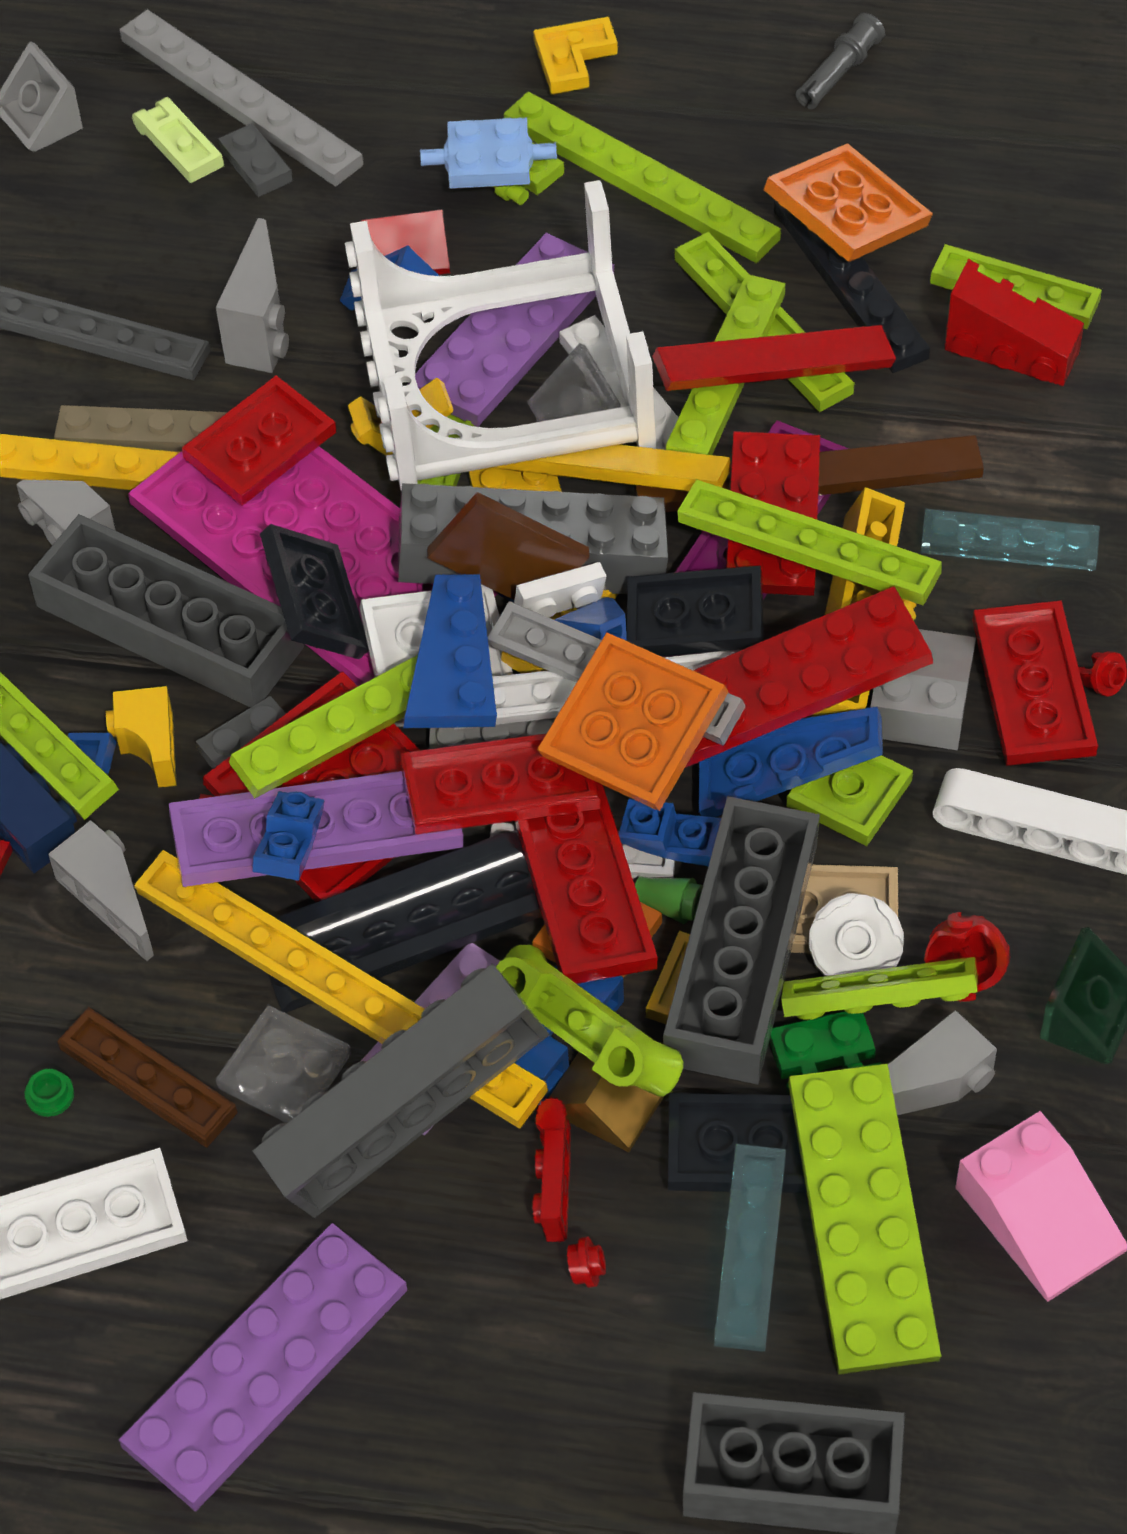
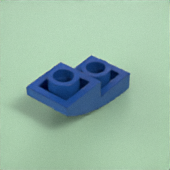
M278 792L267 814L266 832L253 856L252 872L299 881L317 834L324 809V799L309 797L301 792Z
M628 799L619 837L622 844L648 854L684 863L709 866L721 818L676 814L674 804L667 802L658 811L634 799Z

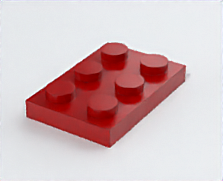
M276 375L182 447L183 458L243 506L336 433V422Z

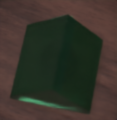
M1089 927L1081 928L1047 1001L1040 1038L1107 1064L1112 1062L1127 1029V967Z

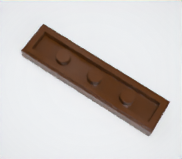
M90 1007L84 1011L57 1041L60 1050L206 1148L238 1113L236 1104Z

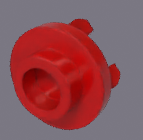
M1113 651L1093 653L1091 655L1094 663L1093 668L1079 667L1083 686L1093 688L1099 695L1113 696L1126 682V661L1121 654Z

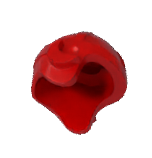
M961 912L950 914L948 919L942 921L933 929L925 951V963L975 957L978 974V992L994 986L1007 972L1010 961V947L1005 937L992 922L983 916H961ZM970 993L968 997L958 1001L976 1000V993Z

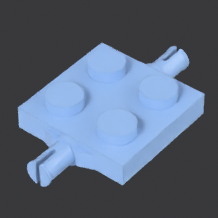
M527 118L447 122L448 139L444 148L420 149L421 167L445 165L449 173L450 188L530 184L529 170L533 165V160H557L556 142L532 144V140L528 135Z

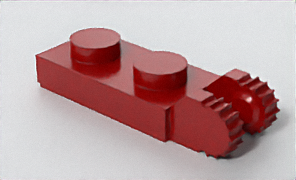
M551 1097L541 1101L536 1110V1126L540 1131V1140L544 1145V1149H536L535 1172L537 1179H542V1193H534L533 1218L535 1224L542 1223L547 1242H565L568 1231L571 1127L569 1119L566 1117L565 1104H563L562 1100L559 1101L558 1098L554 1099Z

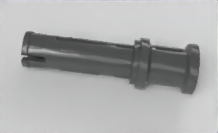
M860 13L854 19L853 27L849 32L842 33L836 39L835 50L796 91V98L802 106L805 107L812 98V101L808 104V109L817 107L821 99L832 89L851 66L860 65L866 59L867 51L871 46L879 44L884 39L885 29L876 17L868 13Z

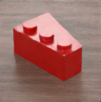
M968 259L951 292L945 350L963 357L986 362L1002 369L1035 377L1041 381L1064 386L1080 352L1084 323L1040 298H1037L1035 303L1012 290L1015 284L1004 278L1000 283L977 271L980 265Z

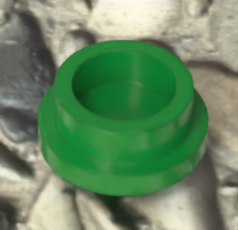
M55 1069L38 1071L30 1078L25 1088V1100L28 1107L35 1114L44 1117L61 1114L71 1105L74 1099V1088L71 1080L64 1073Z

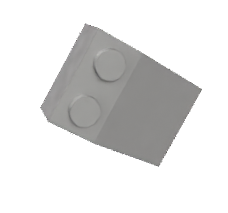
M258 218L216 305V312L225 363L272 373L278 359L284 358L287 353L289 335L284 333L283 328L285 308L283 305H280L266 219Z
M919 629L932 652L933 664L874 688L871 707H878L882 716V739L958 750L976 637Z

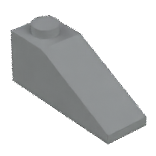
M90 820L48 854L55 879L142 958L148 961L154 954L124 858L125 846L113 831L108 829L104 832Z
M956 1010L888 1064L897 1115L959 1101L971 1090L975 1093L981 1091L994 1077L995 1071L993 1069L997 1048Z

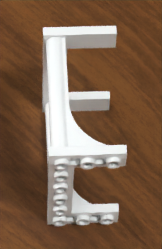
M601 180L584 183L588 253L463 275L430 276L401 268L384 257L377 249L370 236L367 221L350 223L352 241L345 242V249L349 268L357 267V271L349 272L354 298L361 296L362 300L354 302L358 327L366 326L367 331L360 332L364 357L373 356V361L366 362L370 386H379L380 389L379 392L373 393L377 418L381 417L382 423L379 426L383 448L386 449V453L393 451L392 455H386L390 481L399 480L401 490L402 483L418 484L419 480L630 442H636L637 447L656 449L652 361L644 332L630 334L612 270L609 208ZM595 291L626 406L513 427L482 428L469 426L442 415L425 400L415 380V368L418 357L429 339L445 325L460 317L488 309ZM433 318V320H432L431 322H428V323H424V322H423V321H425V320H427V319ZM405 326L417 331L418 335L412 339H402L395 336L391 331L396 327ZM398 350L407 351L408 354L405 357L399 358ZM404 382H409V383H410V384L407 385V386H403V385H402V383H404ZM411 410H419L421 415L415 417ZM426 425H437L439 431L436 433L427 428ZM457 434L461 438H452L449 435Z

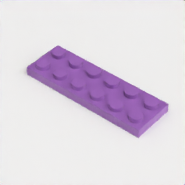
M545 233L516 265L588 252ZM595 291L471 313L415 373L418 388L421 389L435 378H439L444 382L453 406L452 415L464 421H471L472 424L479 427L559 338V331L568 328L596 297Z
M403 771L275 788L257 798H254L250 792L169 803V815L183 887L265 876L266 874L252 872L253 856L266 832L267 814L279 791L287 793L301 792L309 797L324 799V809L304 870L463 848L462 828L415 835Z
M331 1223L119 1439L121 1447L196 1512L406 1293V1281Z

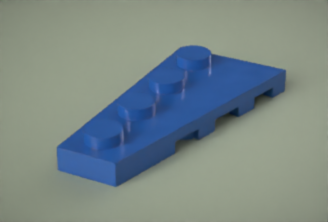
M480 574L435 575L403 728L495 727L497 711Z
M878 707L803 718L700 761L699 812L701 816L717 817L722 815L727 796L757 802L883 755L882 716Z

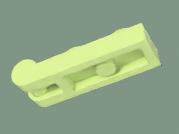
M168 97L155 103L156 107L148 111L141 109L132 114L133 122L140 134L146 135L190 184L224 166L222 154Z

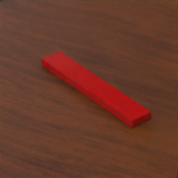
M882 325L657 347L652 356L666 391L890 368L896 360Z

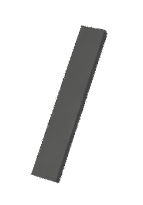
M0 286L1 329L193 381L210 353L209 341Z

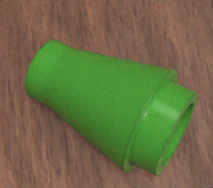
M640 876L637 879L635 887L641 903L682 924L694 921L703 885L697 884L694 878H647Z

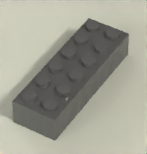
M402 483L399 514L398 582L433 584L435 575H461L428 559L427 547L476 492L588 546L589 559L581 567L597 562L601 563L606 574L603 590H609L613 594H628V577L666 574L668 548L664 498Z
M80 514L77 515L28 574L38 608L250 708L267 697L304 648V644L291 641L281 606Z
M727 796L663 1034V1044L680 1051L684 1062L683 1069L759 1084L817 848L820 814Z
M493 963L486 969L480 968L470 973L462 981L461 988L446 1000L440 999L430 1004L421 1014L422 1019L408 1030H400L389 1036L383 1042L382 1050L368 1061H360L348 1068L342 1075V1081L327 1093L321 1092L308 1099L302 1106V1112L287 1124H278L266 1132L262 1138V1143L252 1151L286 1199L316 1218L550 1035L518 992Z

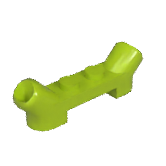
M518 945L511 949L506 957L496 966L541 1024L593 1061L595 1064L592 1070L608 1082L618 1087L635 1086L656 1096H664L670 1093L678 1083L684 1065L680 1051L654 1041L547 963L544 953L539 948L532 945Z

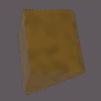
M578 1052L548 1099L552 1097L554 1099L558 1098L559 1101L562 1100L566 1107V1117L571 1124L630 1152L664 1096H656L635 1086L618 1087L608 1082L592 1070L595 1063Z

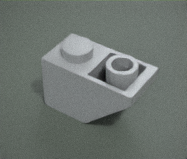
M22 480L16 484L21 500L18 504L20 513L30 525L37 524L44 530V534L51 545L57 541L78 514L115 530L110 505L84 481Z

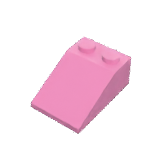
M1041 1111L960 1160L956 1182L957 1191L1047 1302L1127 1251V1243L1072 1148Z

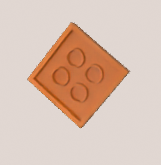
M848 143L768 177L764 187V191L774 198L780 206L787 209L805 224L810 231L818 235L848 262L928 226L933 214Z
M606 632L537 750L542 757L660 811L727 696L728 690L724 684Z

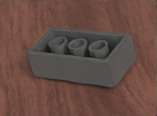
M693 1392L683 1489V1516L853 1534H896L899 1516L905 1413Z

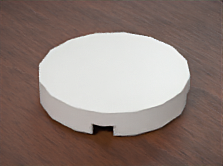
M848 893L830 900L817 912L809 930V952L815 967L824 976L896 967L903 953L904 932L898 916L884 901L868 895Z

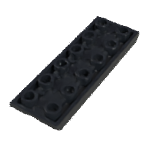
M505 832L276 917V919L377 979L543 916L518 833ZM269 975L283 1014L314 1003Z

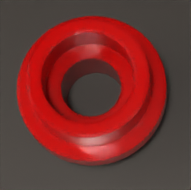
M589 1236L581 1237L578 1243L568 1245L567 1261L573 1283L575 1285L586 1284L588 1288L597 1287L599 1276L606 1274L605 1256L601 1245H593Z

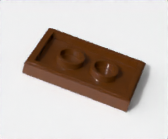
M476 492L427 547V558L459 574H480L482 585L515 600L517 585L581 567L589 559V547Z

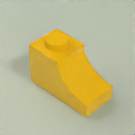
M167 686L113 692L114 710L106 711L107 732L117 738L120 753H130L147 762L156 775L158 788L177 786L173 711Z

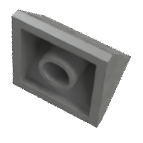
M29 42L0 90V117L30 151L36 152L83 127L74 87L35 43Z

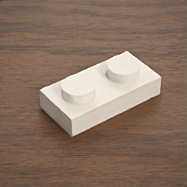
M597 562L517 585L514 603L549 618L558 612L572 608L579 609L602 598L606 574L601 563Z

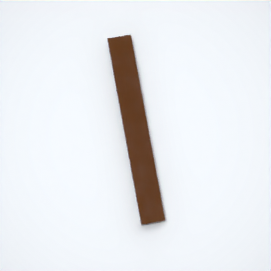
M976 435L820 452L818 496L863 491L865 487L874 490L983 478L984 466ZM731 470L722 488L731 490ZM635 485L636 496L664 498L665 512L678 511L689 492Z

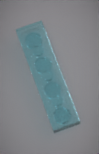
M925 509L921 553L1095 571L1098 558L1100 526Z
M736 1144L714 1346L765 1352L786 1149Z

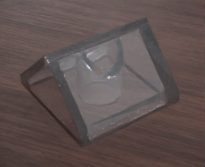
M581 343L576 346L527 401L538 422L620 408L619 400L587 347Z

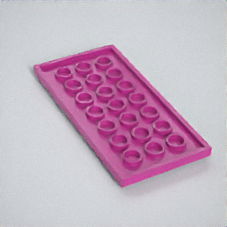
M320 446L243 506L183 458L182 451L128 493L132 506L228 583L279 606L281 605L276 594V588L260 537V533L270 524L338 544L360 617L359 607L361 599L432 591L433 584L398 582L400 508ZM493 590L494 596H496L498 592ZM306 645L337 671H343L357 686L375 678L369 651L362 658L356 659Z

